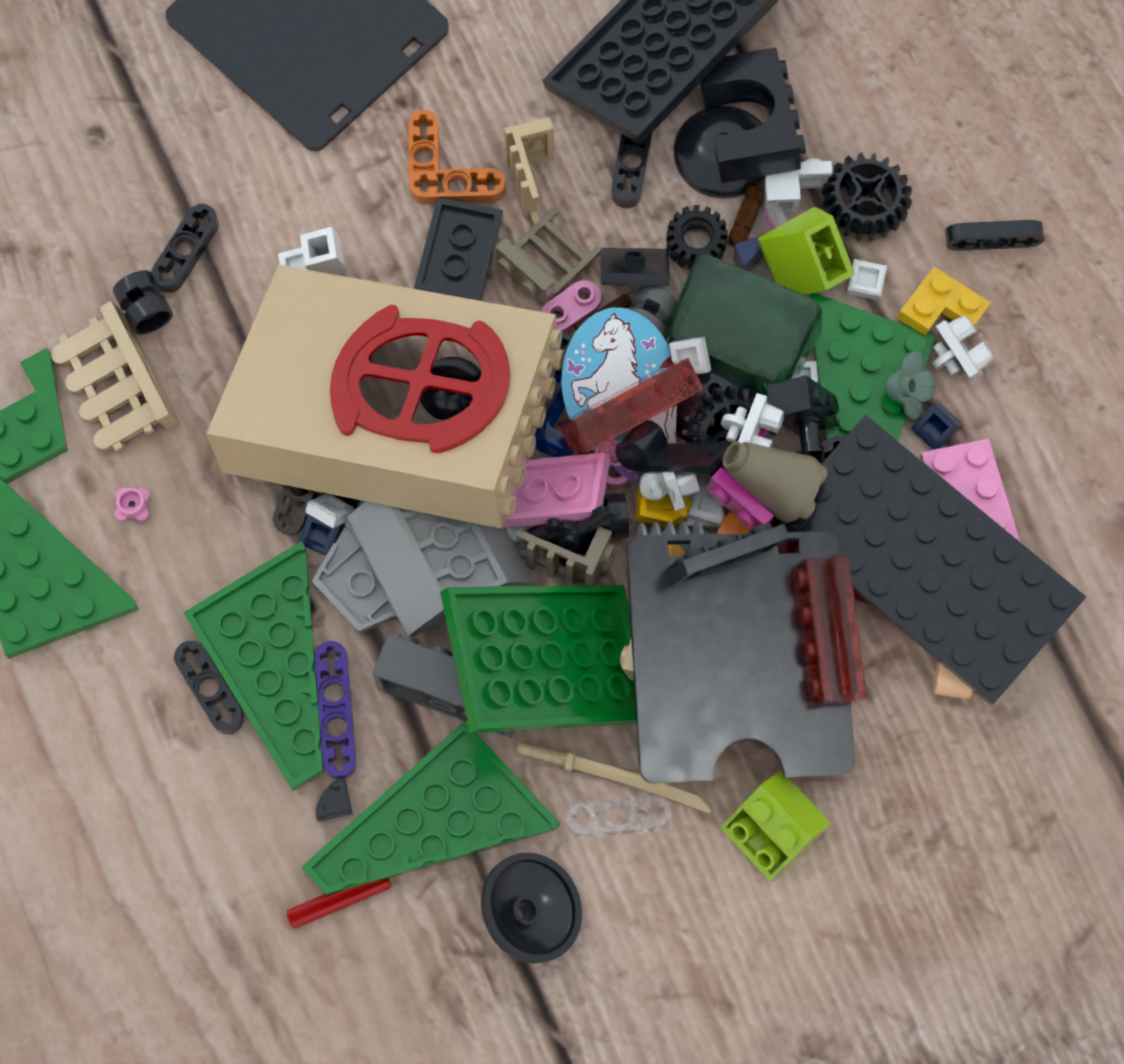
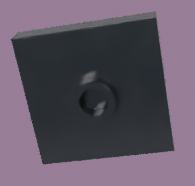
M601 248L602 285H669L668 249Z

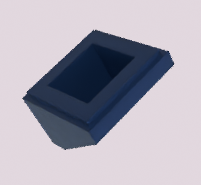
M759 237L739 242L735 245L733 260L741 279L764 256L757 240Z
M937 402L933 403L911 429L935 450L940 449L964 425L946 407Z
M308 514L298 543L302 541L305 547L327 555L333 543H336L342 533L345 523L332 528Z

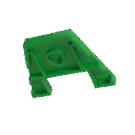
M48 348L20 362L35 388V392L0 410V478L6 484L68 451L57 394V382L53 370V360Z

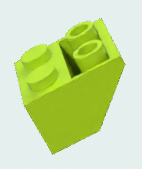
M815 206L757 238L779 295L782 298L827 291L855 275L833 216Z
M781 770L762 783L720 828L759 871L771 881L807 849L832 823L790 778H783Z

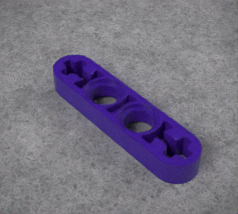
M327 641L318 646L315 652L322 760L324 769L330 777L336 780L342 777L347 779L353 775L357 764L348 657L341 644L336 641ZM333 650L336 656H341V659L335 660V671L337 675L343 673V677L330 676L327 661H322V658L328 657V651ZM339 684L344 688V695L339 701L330 702L324 697V691L329 685ZM340 718L347 723V730L343 735L333 737L327 732V725L331 720ZM346 742H349V746L341 745ZM328 744L341 745L344 759L350 760L349 763L343 765L342 771H337L334 765H330V762L336 761V749L334 746L328 748Z

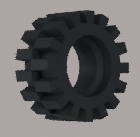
M694 205L693 211H690L688 206L684 207L682 214L677 211L673 216V221L670 220L668 224L666 247L670 252V258L673 261L678 259V266L681 268L688 264L689 271H694L695 266H699L700 271H704L707 264L711 268L714 267L717 259L720 261L723 258L724 251H726L728 238L726 222L724 219L720 221V214L717 211L713 215L710 214L711 208L705 206L704 211H699L700 205ZM694 228L702 229L708 233L710 241L703 248H693L686 244L684 240L685 233Z

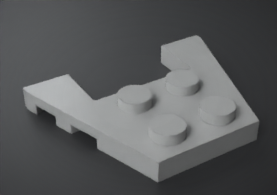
M360 500V502H359V504L357 505L356 509H357L360 505H362L365 501ZM346 521L342 533L336 543H333L311 582L359 634H362L397 617L348 521Z

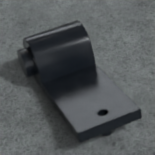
M644 419L634 425L617 445L615 452L618 461L625 468L632 471L713 472L722 461L729 443H668L663 429L654 421Z

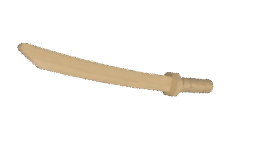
M519 742L517 755L559 764L565 766L564 770L572 772L575 769L617 781L706 813H710L712 810L711 805L699 794L669 783H648L639 773L579 756L575 749L569 748L568 752Z

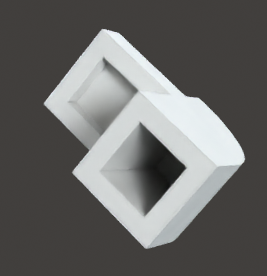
M812 158L801 162L800 170L767 175L764 184V212L766 207L769 215L798 213L801 200L800 189L822 188V185L827 183L828 177L832 175V162Z
M333 227L300 235L302 247L278 253L279 265L340 276L345 273L341 237Z

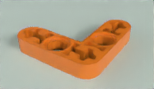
M419 110L411 115L408 123L409 188L414 201L420 204H436L437 197L465 203H492L502 199L506 192L505 176L497 169H440L439 125L437 117L429 110ZM421 122H427L428 124L427 140H421L419 128ZM427 150L433 154V159L423 164L415 160V155L419 151ZM457 179L463 180L467 184V188L463 192L454 193L448 188L450 182ZM472 180L477 182V192H473ZM488 180H494L495 186L492 191L487 189ZM438 181H443L442 185L444 193H439ZM421 182H428L427 192H421Z

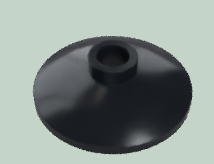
M460 357L439 359L434 362L431 370L433 375L469 382H476L481 377V370L474 363ZM428 388L423 392L420 402L431 416L444 421L465 410L473 398L469 395Z

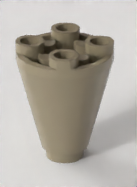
M738 441L733 442L728 447L723 457V466L728 469L729 474L768 509L776 519L789 523L797 520L799 517L807 519L815 509L814 499L820 485L827 477V468L821 465L814 457L749 442L740 443Z

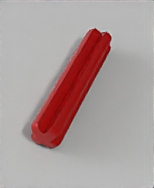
M387 878L333 894H323L288 909L286 915L290 925L293 928H299L391 888V882Z

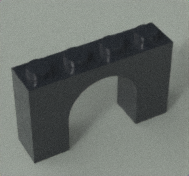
M776 47L725 56L700 82L705 108L736 102H754L765 106L772 112L770 118L756 128L714 136L715 156L721 183L801 169L800 155H806L803 134L797 135L796 130L800 129L797 109L791 110L790 105L794 104L791 84L785 85L784 80L788 79L787 65L785 60H779Z

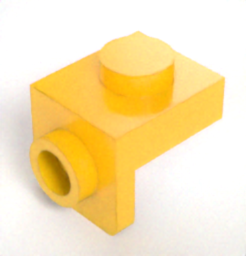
M638 487L634 520L649 524L657 522L662 527H666L667 522H672L674 527H676L689 516L692 501L688 496L683 497L685 508L675 511L668 493L661 499L650 500L642 495Z

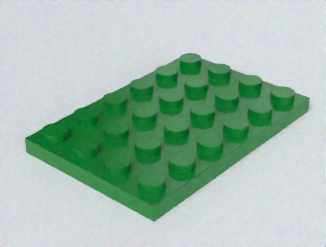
M624 585L447 587L440 592L470 733L636 724L634 681L627 677L620 665L622 650L624 646H629L631 639L630 608Z

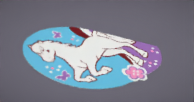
M608 308L595 313L578 328L566 350L561 377L565 407L574 428L595 453L605 452L610 459L609 467L612 466L628 480L639 484L640 478L648 471H632L625 468L618 461L615 450L634 425L644 419L657 423L663 429L668 443H676L677 379L674 373L670 349L656 326L635 311L626 308Z

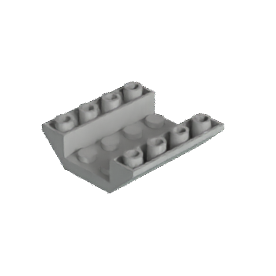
M367 501L347 516V521L406 635L413 637L440 625L442 615L445 614L440 592L447 587L534 586L535 584L506 528L500 529Z

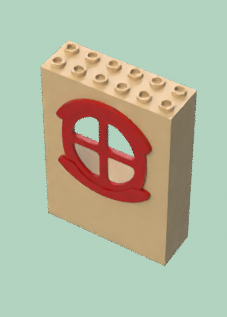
M278 264L206 435L220 470L223 473L502 529L506 516H512L516 501L514 495L516 487L522 486L524 482L527 456L532 457L534 453L537 427L541 428L544 424L546 400L552 399L554 395L556 371L562 370L565 350H561L560 346L562 330L557 327L556 314ZM417 335L429 338L419 366L415 370L378 365L369 361L373 353L379 348L397 339ZM442 342H456L466 348L476 358L482 371L478 381H463L431 373ZM374 377L410 385L408 395L398 418L388 419L377 413L367 404L360 391V383L363 378ZM428 388L469 395L473 398L465 410L447 420L422 425L412 422L421 396Z

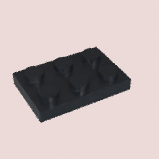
M437 197L414 289L482 301L503 218V210Z
M770 522L751 529L750 533L741 536V540H739L736 534L716 542L717 545L708 548V552H705L704 547H699L684 553L683 557L675 560L676 566L668 572L672 586L771 551L789 538L785 525L782 524L772 528Z

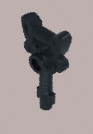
M615 503L606 507L600 505L592 510L591 516L579 523L569 520L560 522L556 518H549L546 524L528 529L527 533L573 553L586 555L592 542L589 533L602 525L608 527L617 522L621 510ZM559 556V563L566 567L567 559Z

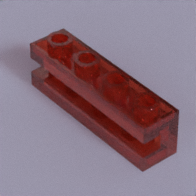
M689 358L681 359L667 364L558 423L573 455L590 452L703 390V386Z
M848 554L834 555L829 559H820V557L805 558L797 564V569L794 570V585L796 590H800L802 604L798 608V617L801 626H805L807 640L803 642V654L805 661L810 662L811 676L808 678L809 695L811 698H814L815 707L852 704L866 700L868 698Z

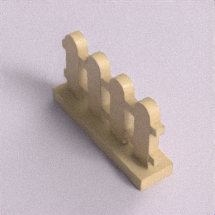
M109 301L99 307L104 316L103 319L99 320L94 316L88 320L91 326L70 338L66 333L58 337L61 343L53 347L51 359L59 366L72 364L75 371L66 377L65 387L73 394L86 392L89 399L81 404L79 414L81 418L89 423L100 420L103 426L93 437L94 445L102 451H110L114 448L119 453L125 449L123 443L143 431L147 435L154 433L155 429L153 426L160 423L169 430L180 422L123 311L112 301ZM114 338L118 344L115 348H113L110 342ZM101 346L105 354L83 366L80 358ZM127 367H130L133 373L130 376H127L124 370ZM116 374L119 382L98 394L94 386ZM142 395L147 400V403L143 405L139 399ZM130 403L133 411L112 422L109 414Z

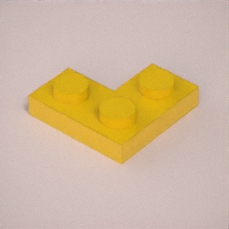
M933 267L900 310L897 319L926 336L942 314L951 320L966 315L975 327L988 310L991 302L941 270Z

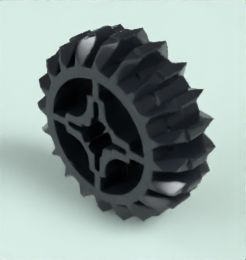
M861 152L855 161L848 155L844 160V165L839 162L834 165L832 175L828 177L827 183L822 185L821 193L824 197H822L821 206L827 208L825 212L833 216L837 228L844 227L843 234L845 237L854 232L856 233L857 241L862 239L863 234H867L872 242L875 240L876 234L879 233L885 239L889 234V229L896 232L899 229L900 222H904L907 219V210L911 208L912 200L909 198L912 188L906 185L908 182L907 174L898 175L900 172L899 164L893 167L888 166L890 161L888 157L880 162L877 161L876 153H873L870 159H865ZM843 186L848 190L847 194L851 198L848 206L845 205L840 195V190ZM885 188L892 197L893 205L890 208L885 204L886 199L882 196Z
M727 386L725 391L718 387L714 388L713 397L706 393L701 395L703 406L693 403L691 407L696 412L695 417L688 415L685 417V421L692 423L691 429H684L682 431L683 435L691 437V440L686 443H729L730 446L732 442L723 438L728 433V430L721 425L723 416L726 414L735 415L731 413L730 405L745 408L748 416L756 394L749 396L748 389L740 388L737 391L734 386ZM714 416V426L711 430L707 431L708 425L712 417ZM768 430V433L763 438H772L777 434ZM721 461V462L718 464V468H717L716 470H714L713 472H710V476H711V477H712L720 468H722V469L724 468V466H723V461Z

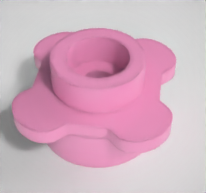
M120 488L115 494L117 509L114 511L117 520L125 521L126 519L136 518L138 521H144L148 518L149 511L146 509L150 493L147 489ZM135 502V506L129 507V503Z

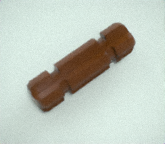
M750 185L747 188L745 198L742 201L734 221V226L728 237V244L735 247L736 243L748 240V235L759 211L758 209L764 199V190L760 187Z

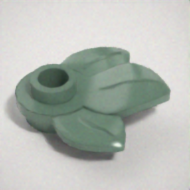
M912 351L904 357L902 369L889 376L887 392L892 400L903 405L905 415L912 420L920 419L922 417V402L933 398L936 382L934 376L929 371H923L922 352Z

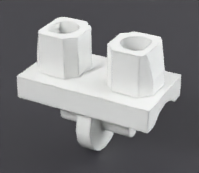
M962 316L952 322L944 320L936 326L951 350L948 351L942 342L933 347L939 355V358L932 363L934 368L937 370L946 366L950 374L954 375L960 371L954 361L957 358L969 378L973 377V379H976L982 375L981 369L995 357L985 342L980 343L970 351L962 342L977 332L968 316Z
M757 393L747 420L745 419L747 410L743 407H738L735 415L726 414L723 416L721 425L728 430L727 441L736 442L738 435H740L738 440L740 443L749 442L773 447L772 440L759 437L758 434L761 428L778 433L784 419V411L768 405L767 396Z
M648 471L644 473L639 481V489L647 499L658 500L668 493L675 511L685 508L683 497L700 492L694 472Z

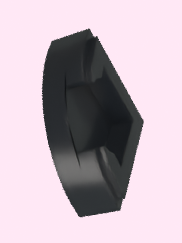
M345 777L332 782L321 795L316 806V819L318 822L353 814Z

